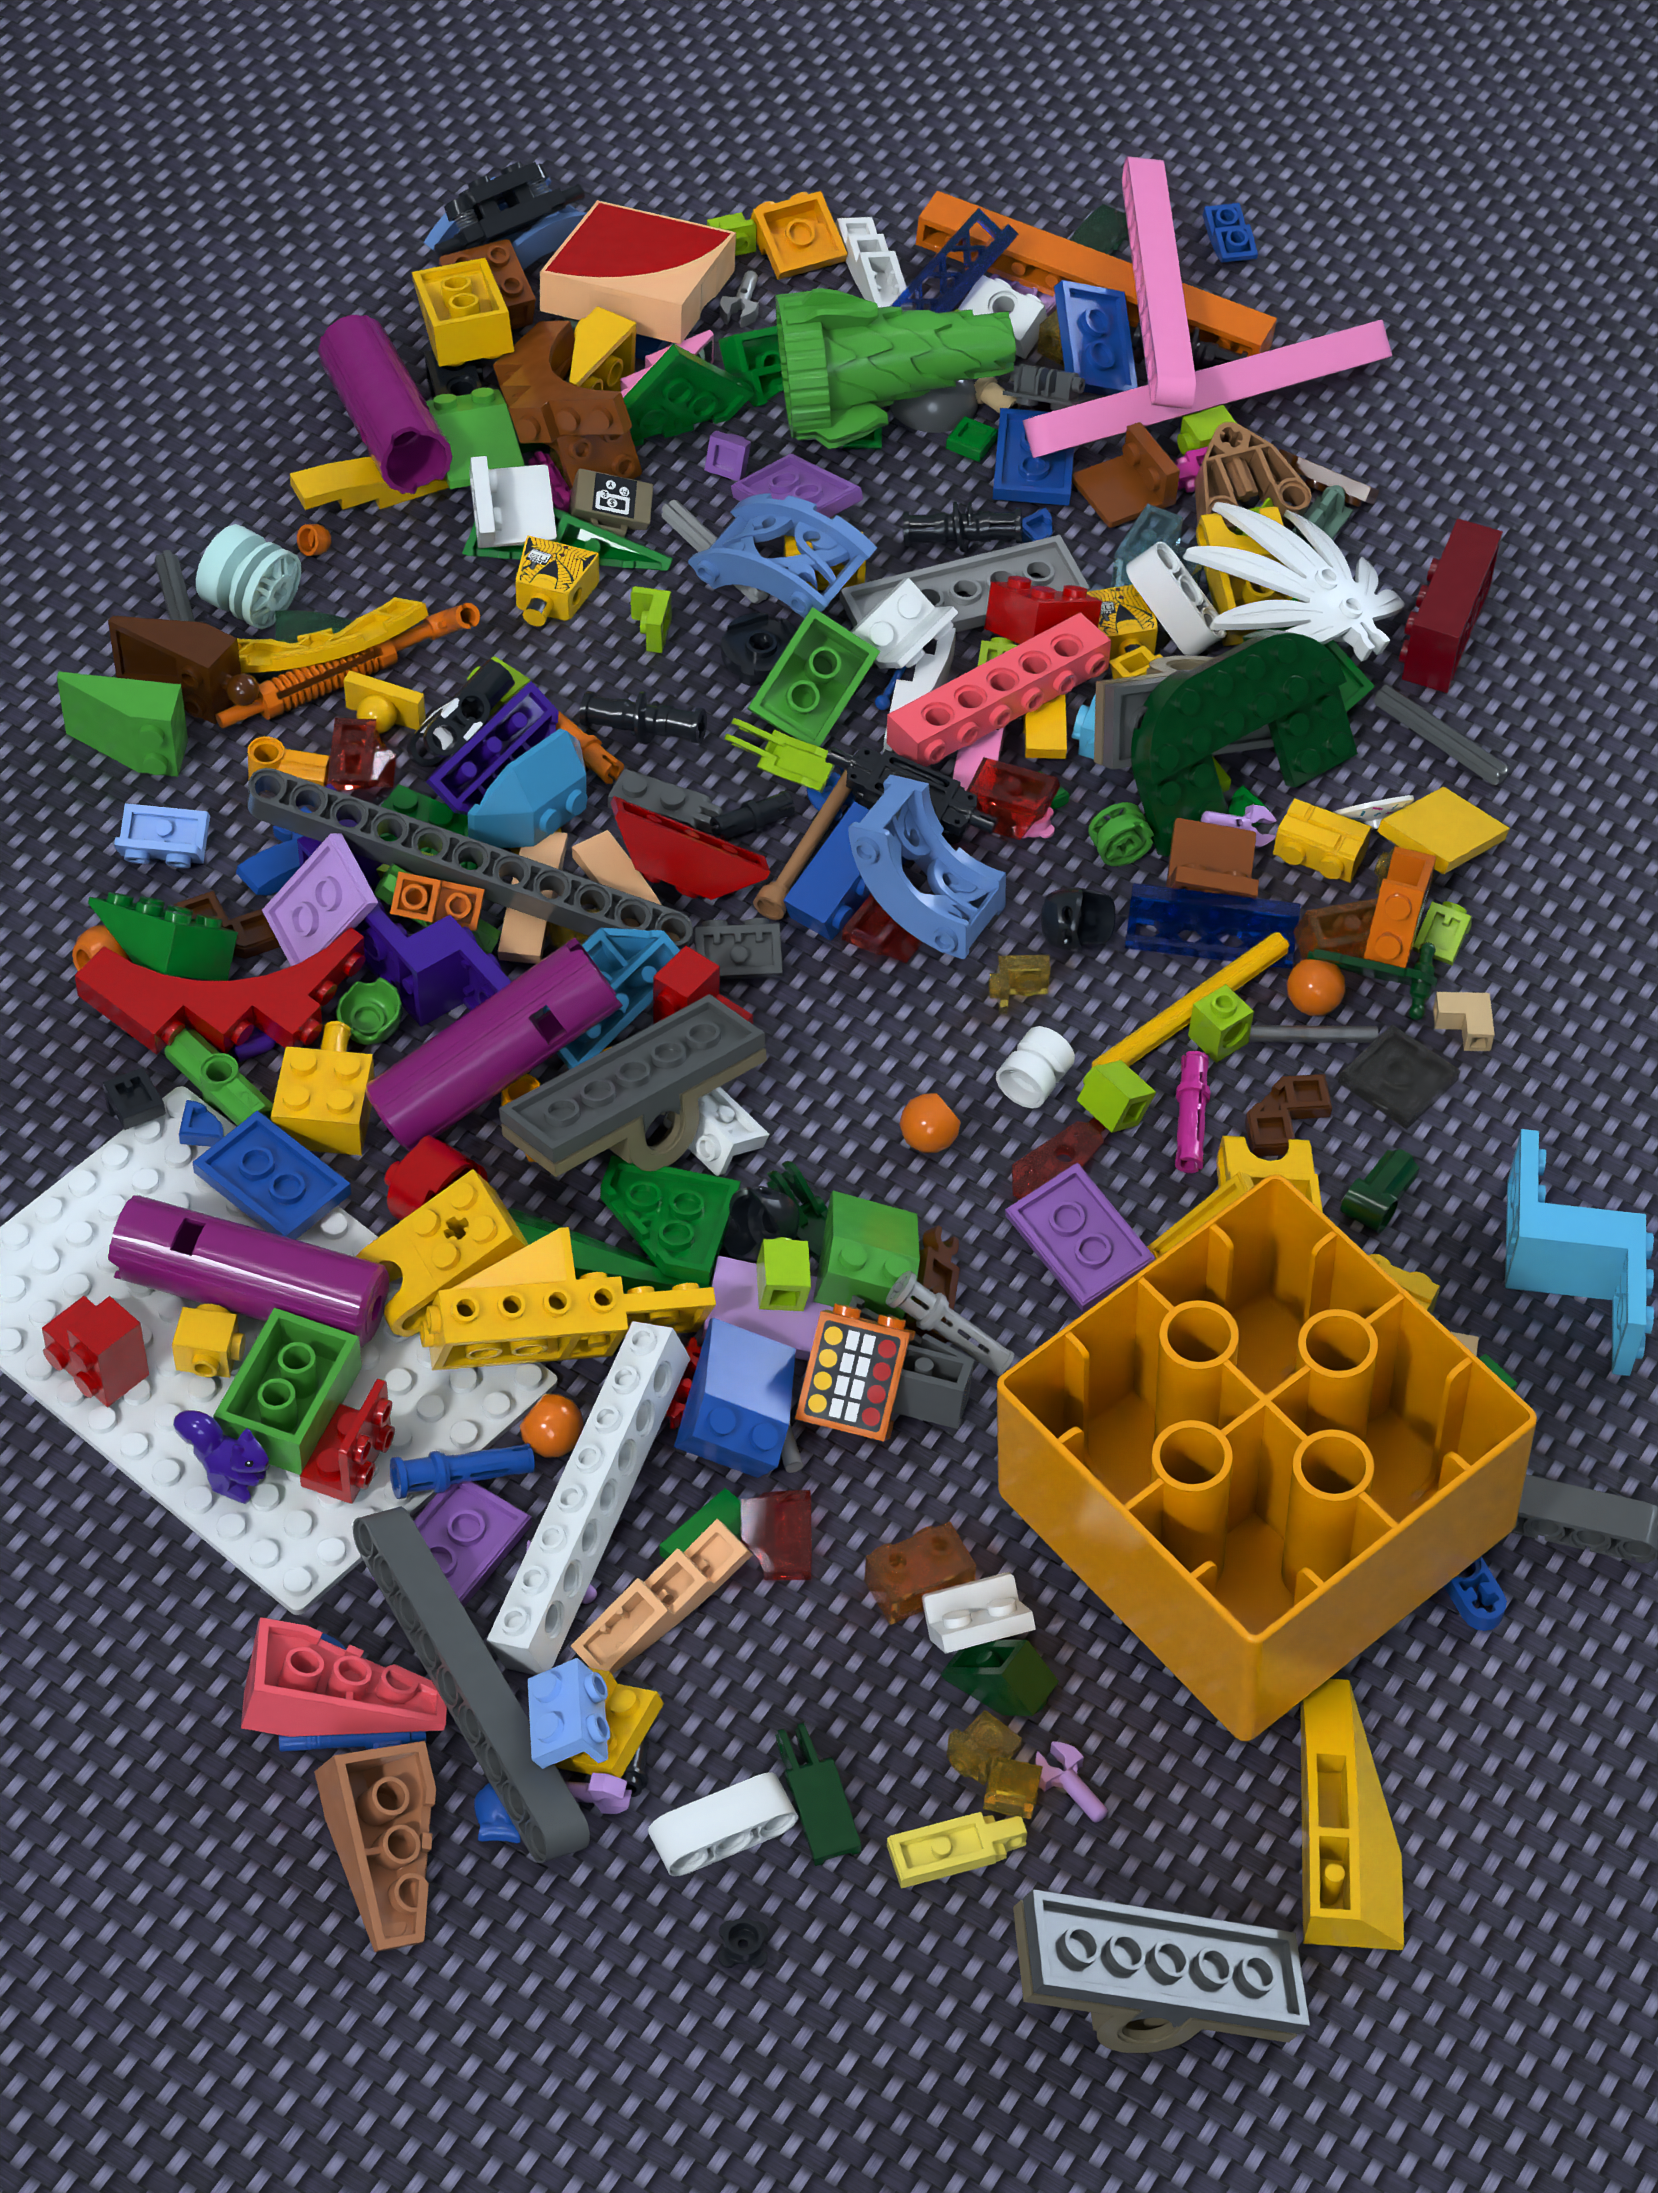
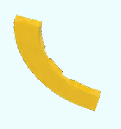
M394 597L377 609L356 618L340 632L333 634L332 628L299 635L297 636L298 642L287 643L273 639L254 640L237 638L241 673H260L301 668L363 651L399 635L429 616L426 604Z

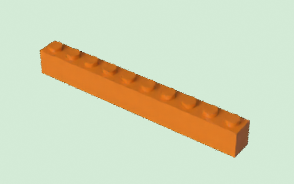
M936 191L919 215L915 245L986 272L998 274L1000 277L1010 281H1018L1019 284L1031 289L1035 287L1039 292L1052 297L1055 295L1054 286L1061 280L1125 292L1129 326L1137 328L1140 318L1132 263L940 191ZM1182 283L1189 334L1195 327H1199L1201 341L1219 344V347L1240 354L1246 351L1248 352L1247 357L1269 351L1275 332L1276 317Z

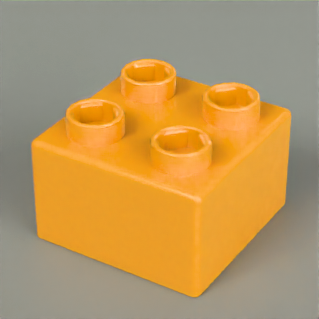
M1274 1174L1264 1178L998 1378V1490L1001 1497L1235 1738L1240 1741H1250L1255 1739L1511 1533L1517 1522L1537 1416L1535 1411L1294 1185L1285 1177Z

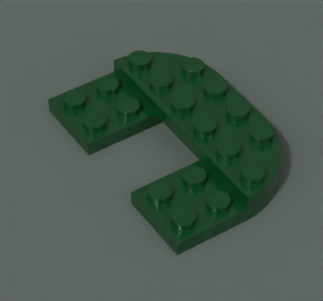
M1260 630L1242 636L1244 643L1188 672L1175 671L1161 681L1151 692L1143 705L1148 709L1140 729L1134 728L1131 762L1134 779L1148 825L1154 834L1152 838L1158 855L1170 856L1173 824L1177 818L1201 822L1202 814L1205 811L1229 814L1211 754L1268 724L1286 786L1296 788L1358 754L1339 686L1347 681L1340 664L1323 644L1306 635L1286 631Z

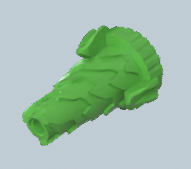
M823 288L812 289L806 292L780 294L775 297L777 335L790 435L792 439L796 438L798 441L816 439L828 449L838 448L872 433L879 427L888 425L887 412L882 410L881 407L893 404L894 400L919 397L934 389L956 387L955 381L994 377L1014 371L1013 362H1015L1016 343L1009 311L973 315V310L971 309L935 313L930 310L902 311L901 307H878L875 302L837 290Z

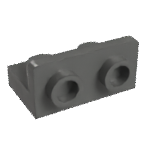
M767 918L747 919L744 921L745 925H728V922L725 920H708L702 923V927H695V951L720 966V979L782 977L780 923L770 924V920Z

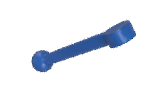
M906 666L895 671L883 695H879L875 699V706L879 710H886L890 707V697L895 689L896 680L901 679L907 668Z

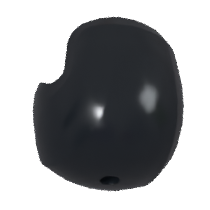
M1061 888L1046 895L1041 910V927L1045 941L1054 947L1078 952L1083 951L1082 945L1106 943L1110 940L1115 928V904L1113 899L1106 893L1085 888Z
M756 1186L754 1188L740 1189L732 1195L729 1211L737 1225L738 1233L726 1236L723 1239V1246L730 1256L741 1261L757 1262L763 1239L785 1237L795 1240L800 1221L799 1211L795 1202L786 1194L772 1188Z

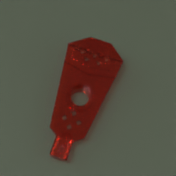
M1095 1117L1088 1123L1076 1121L1012 1164L1013 1196L1019 1200L1077 1162L1083 1168L1103 1144L1101 1133L1106 1127ZM1060 1154L1070 1156L1072 1161L1063 1162L1056 1157Z

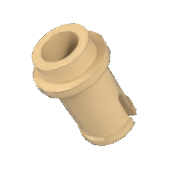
M995 377L979 378L975 382L974 386L978 404L985 403L998 413H1000V408H1020L1021 404L1016 403V397L1003 395L1005 389L997 384L998 381Z

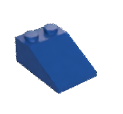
M711 1318L674 1447L756 1478L776 1469L789 1427L796 1349L719 1319Z

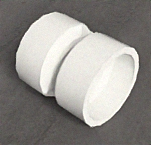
M1032 1027L1017 1045V1051L1012 1052L997 1070L996 1081L999 1088L1009 1099L1023 1107H1040L1054 1090L1056 1083L1060 1081L1074 1064L1075 1055L1067 1040L1057 1032L1046 1027Z

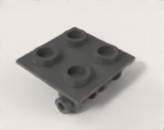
M1019 364L1018 367L1014 366V371L1010 372V380L1014 382V389L1003 391V395L1016 397V403L1035 406L1039 405V401L1051 403L1050 409L1060 410L1104 397V395L1083 392L1085 379L1081 378L1078 373L1058 371L1057 369L1048 371L1045 367L1040 368L1026 364Z

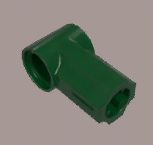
M1400 1148L1394 1151L1387 1150L1364 1180L1359 1177L1354 1181L1342 1201L1340 1212L1377 1233H1381L1391 1221L1399 1200L1418 1177L1420 1167L1415 1163L1412 1155Z

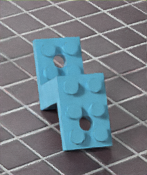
M1521 1129L1507 1180L1505 1288L1612 1300V1374L1630 1376L1635 1359H1642L1644 1356L1645 1333L1651 1334L1654 1321V1307L1646 1306V1296H1651L1654 1282V1271L1646 1269V1259H1651L1654 1243L1653 1233L1646 1232V1214L1545 1203L1546 1186L1539 1184V1176L1544 1175L1546 1150L1539 1149V1131Z

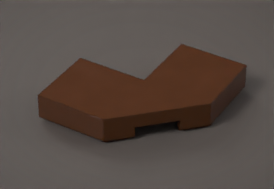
M214 891L174 904V906L193 910L192 918L196 919L197 914L222 919L221 927L238 932L233 956L247 959L281 947L262 909L229 920Z
M1325 1074L1282 1076L1273 1085L1271 1092L1246 1113L1245 1126L1251 1153L1257 1157L1285 1155L1289 1148L1288 1139H1295L1291 1120L1327 1118L1331 1116L1332 1105Z

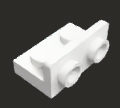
M721 1087L698 1098L699 1126L688 1149L716 1176L726 1173L733 1156L764 1147L769 1133ZM668 1111L663 1123L669 1129L672 1122L667 1119Z
M1009 1572L933 1591L922 1596L930 1640L945 1654L1036 1630L1033 1612L1019 1601L1015 1578Z

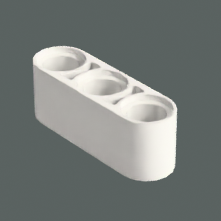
M1157 542L1127 564L1126 572L1130 581L1183 654L1186 656H1197L1225 637L1226 630L1212 631L1209 629L1214 618L1219 614L1175 552L1167 544Z
M770 1772L754 1776L667 1812L653 1821L649 1826L648 1833L669 1875L675 1877L689 1874L785 1833L797 1822L798 1815L777 1775Z

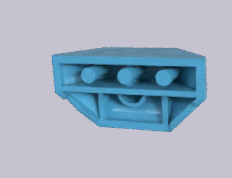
M560 728L508 764L489 786L480 805L475 803L469 810L468 837L497 848L531 847L537 845L572 818L581 814L586 809L588 796L586 794V770L580 741L569 732Z
M599 928L582 944L615 991V996L623 1006L556 1053L569 1069L598 1055L653 1001V976L680 951L665 931ZM547 1005L543 1007L544 1014L550 1010Z

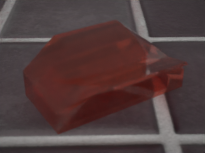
M335 718L328 784L331 783L336 790H360L373 787L393 788L396 754L380 739L376 729V719Z
M983 757L967 791L977 795V810L998 818V823L993 833L1021 840L1030 827L1044 817L1060 788V783L1057 777Z
M872 894L869 895L842 929V940L877 955H887L904 963L909 961L923 943L894 921Z
M810 1490L763 1492L759 1497L741 1499V1542L759 1559L764 1571V1580H811L812 1530Z

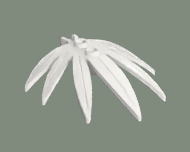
M1216 502L1214 504L1213 511L1221 514L1222 517L1245 532L1285 566L1249 551L1220 546L1190 547L1186 550L1183 559L1242 578L1296 598L1299 601L1264 600L1245 604L1216 616L1209 627L1210 630H1249L1295 626L1285 631L1306 635L1323 645L1332 640L1347 642L1354 648V653L1361 662L1367 660L1372 651L1376 655L1384 651L1390 639L1385 633L1375 627L1374 621L1400 613L1405 603L1397 593L1389 589L1382 590L1378 595L1374 594L1378 586V575L1374 567L1363 557L1359 559L1356 565L1354 581L1347 561L1338 546L1323 530L1306 518L1289 510H1286L1283 515L1302 532L1313 548L1295 533L1266 516L1227 503Z

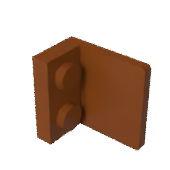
M510 240L496 241L439 258L440 266L486 258L509 311L511 330L533 324L536 298Z
M1141 422L1127 426L1125 444L1122 448L1123 455L1072 474V483L1109 528L1176 504L1180 470Z
M630 430L625 434L559 435L552 443H544L558 451L570 490L573 487L575 475L579 468L628 479H634L642 474Z
M1177 818L1173 824L1165 898L1246 912L1258 896L1259 880L1252 879L1256 833L1245 829Z

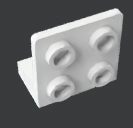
M487 456L471 457L469 476L478 548L523 545L528 535L554 542L557 534L548 466L544 464L488 469Z
M904 578L850 632L880 651L874 661L880 669H898L904 666L910 668L924 656L925 651L922 648L932 638L939 640L950 631L954 625L951 620L958 614V611L953 606L934 607L909 578Z

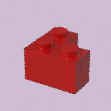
M1008 576L1007 582H991L984 629L1013 642L1022 644L1080 612L1098 628L1102 600L1088 595L1087 589L1084 587L1065 585L1063 591H1056L1050 587L1031 585V579L1021 576Z
M688 946L682 948L653 976V1024L709 994L751 1024H753V1014L719 994L720 966Z
M83 1296L42 1327L45 1342L43 1353L48 1362L58 1371L66 1370L86 1397L92 1398L95 1396L107 1408L150 1375L141 1323L111 1296L107 1297L97 1306L87 1297Z

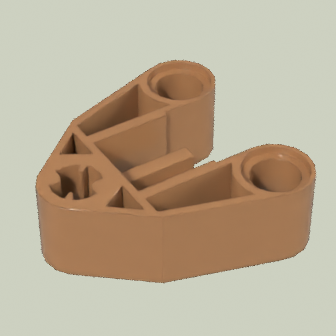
M1224 422L1215 429L1194 481L1197 525L1200 515L1216 513L1212 510L1216 502L1238 506L1236 500L1246 502L1249 501L1250 497L1259 495L1263 503L1267 497L1271 498L1273 505L1279 509L1283 526L1287 529L1293 528L1295 525L1283 516L1286 510H1289L1303 517L1312 497L1309 487L1273 444L1234 422ZM1285 501L1292 503L1295 507L1288 505ZM1222 517L1228 530L1234 532L1236 526Z

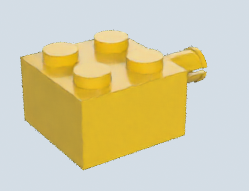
M331 1021L324 1025L321 1049L286 1046L271 1112V1121L309 1151L362 1156L372 1107L366 1095V1084L375 1078L373 1054L346 1052L351 1036V1028L343 1022Z

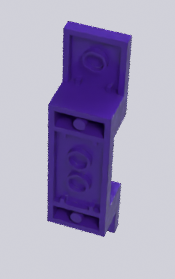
M331 783L328 784L327 786H325V787H327V788L336 790V789L331 785ZM350 819L339 821L345 827L357 825L355 821ZM306 836L297 839L300 867L322 844L321 841ZM352 853L374 893L380 881L376 869L382 863ZM376 898L379 903L354 929L364 936V964L377 978L386 979L398 989L403 1008L420 1027L462 1004H465L471 1011L511 983V980L502 972L495 956L491 953L486 954L477 944L472 931L466 926L461 927L451 915L442 918L409 937L400 923L394 924L386 915L383 905Z

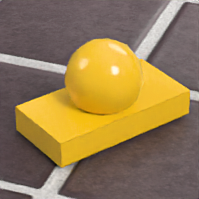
M349 671L345 677L346 708L357 711V720L365 731L371 734H382L392 728L395 723L417 730L425 722L423 693L354 671Z

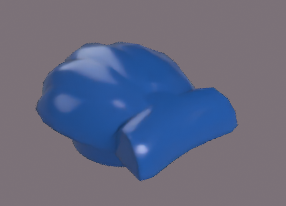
M490 1782L487 1783L476 1794L474 1800L475 1814L480 1825L478 1841L520 1843L521 1837Z

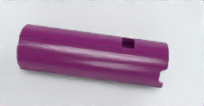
M350 315L338 319L326 329L324 335L320 338L318 348L320 362L362 441L366 444L368 452L383 480L391 489L400 491L402 494H415L418 487L427 485L434 479L443 480L445 474L449 472L450 463L452 462L450 444L436 419L430 413L427 403L386 330L378 320L367 315Z
M573 938L366 1084V1095L396 1140L408 1151H411L423 1137L428 1135L434 1138L438 1137L613 1014L623 1005L615 996V991L579 941ZM547 1005L550 1010L538 1019H535L533 1014Z
M133 1195L126 1202L114 1227L109 1245L108 1260L119 1267V1270L114 1274L116 1279L199 1303L219 1305L230 1312L265 1322L268 1320L273 1309L277 1308L359 1336L360 1348H363L374 1337L383 1317L387 1293L389 1292V1274L382 1264L141 1195Z

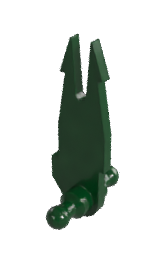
M1424 942L1419 947V962L1414 965L1413 969L1401 968L1319 949H1314V952L1308 951L1307 959L1330 962L1346 971L1409 985V994L1413 998L1412 1005L1409 1008V1016L1413 1020H1421L1424 1017L1425 1001L1430 998L1431 990L1437 986L1438 979L1434 977L1435 968L1432 965V958L1436 949L1430 942Z

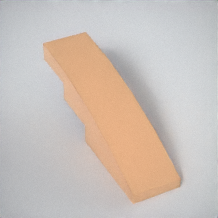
M608 830L572 846V858L591 881L662 905L642 874L635 870L632 860ZM626 918L622 920L629 927L640 926L638 921ZM666 933L673 942L681 940L674 933Z
M554 832L535 846L521 847L519 855L562 870L568 833ZM513 877L512 885L519 883V881ZM552 890L541 892L547 898L555 899L558 897V894ZM506 907L498 948L499 960L538 964L542 961L545 939L549 935L551 922Z
M716 1519L684 1552L677 1548L644 1582L637 1578L571 1645L572 1649L590 1668L609 1671L612 1674L686 1618L726 1582L753 1554L724 1523Z

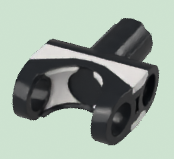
M488 659L448 702L438 707L410 737L407 742V752L412 762L421 767H430L441 761L444 757H449L457 752L486 722L493 707L515 685V681L509 671L493 659ZM419 738H423L425 748L434 756L432 759H423L417 753L416 742Z

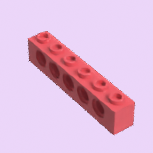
M1080 612L887 714L886 743L898 755L927 767L931 764H936L962 747L972 745L977 739L988 733L1005 727L1016 718L1037 710L1042 704L1055 697L1064 695L1083 682L1100 676L1109 669L1111 639Z

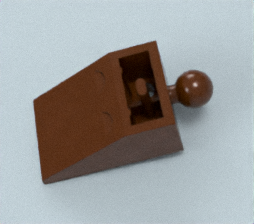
M112 616L108 620L117 678L181 684L184 710L194 717H200L213 724L217 723V713L231 708L234 704L239 706L250 705L257 699L259 695L258 682L253 676L241 673L238 640L236 637L204 622Z

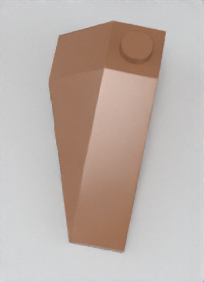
M425 1741L334 1755L314 1772L324 1817L374 1952L421 1944L425 1938L429 1886L426 1880L428 1852L432 1848L433 1835L429 1833L431 1807L435 1805L436 1786Z

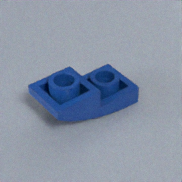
M1240 203L1205 206L1202 216L1212 247L1220 262L1257 259L1258 253L1250 224L1245 225Z
M298 838L274 845L248 858L237 866L236 874L256 895H272L278 892L300 868Z

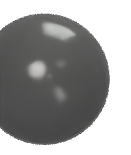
M974 379L955 381L956 387L934 389L919 397L894 400L893 404L889 405V408L901 423L915 430L930 433L952 431L964 416L973 419L978 410L979 404L976 399Z

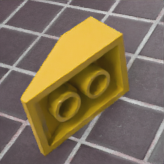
M486 258L411 272L431 347L439 367L446 365L455 367L464 364L466 361L481 358L495 359L503 354L514 352L509 311Z
M597 306L586 318L580 319L575 328V344L569 383L577 387L593 390L621 391L620 379L635 372L636 322Z

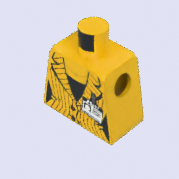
M528 535L515 583L516 606L520 610H524V620L530 625L538 627L544 625L548 617L563 621L570 620L599 583V553Z
M1134 585L1087 592L1088 595L1102 600L1098 629L1111 639L1109 661L1143 645L1152 654H1155L1158 632L1156 616Z

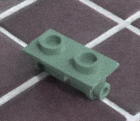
M1339 485L1327 487L1322 496L1319 495L1303 517L1318 526L1333 540L1352 515L1353 509L1344 506V489ZM1295 526L1292 532L1313 548L1302 532Z

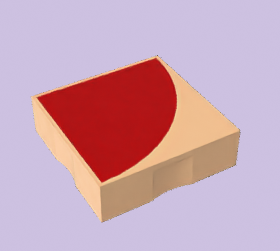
M597 200L540 271V311L580 320L586 318L598 306L636 322V334L681 344L700 319L704 306L717 296L735 271L736 232Z

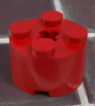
M430 1135L425 1136L401 1162H394L386 1172L384 1181L389 1186L387 1194L389 1212L401 1221L472 1169L486 1182H488L487 1172L483 1166Z

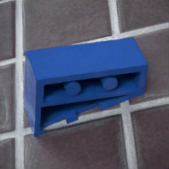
M855 801L783 900L791 919L830 941L849 925L852 918L873 897L857 868L849 840V826L853 822L860 823L870 811ZM901 856L903 865L907 861V859Z

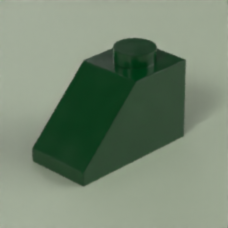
M995 1640L958 1650L941 1672L945 1681L997 1713L1006 1716H1034L1047 1704L1049 1694L1059 1682L1028 1640Z

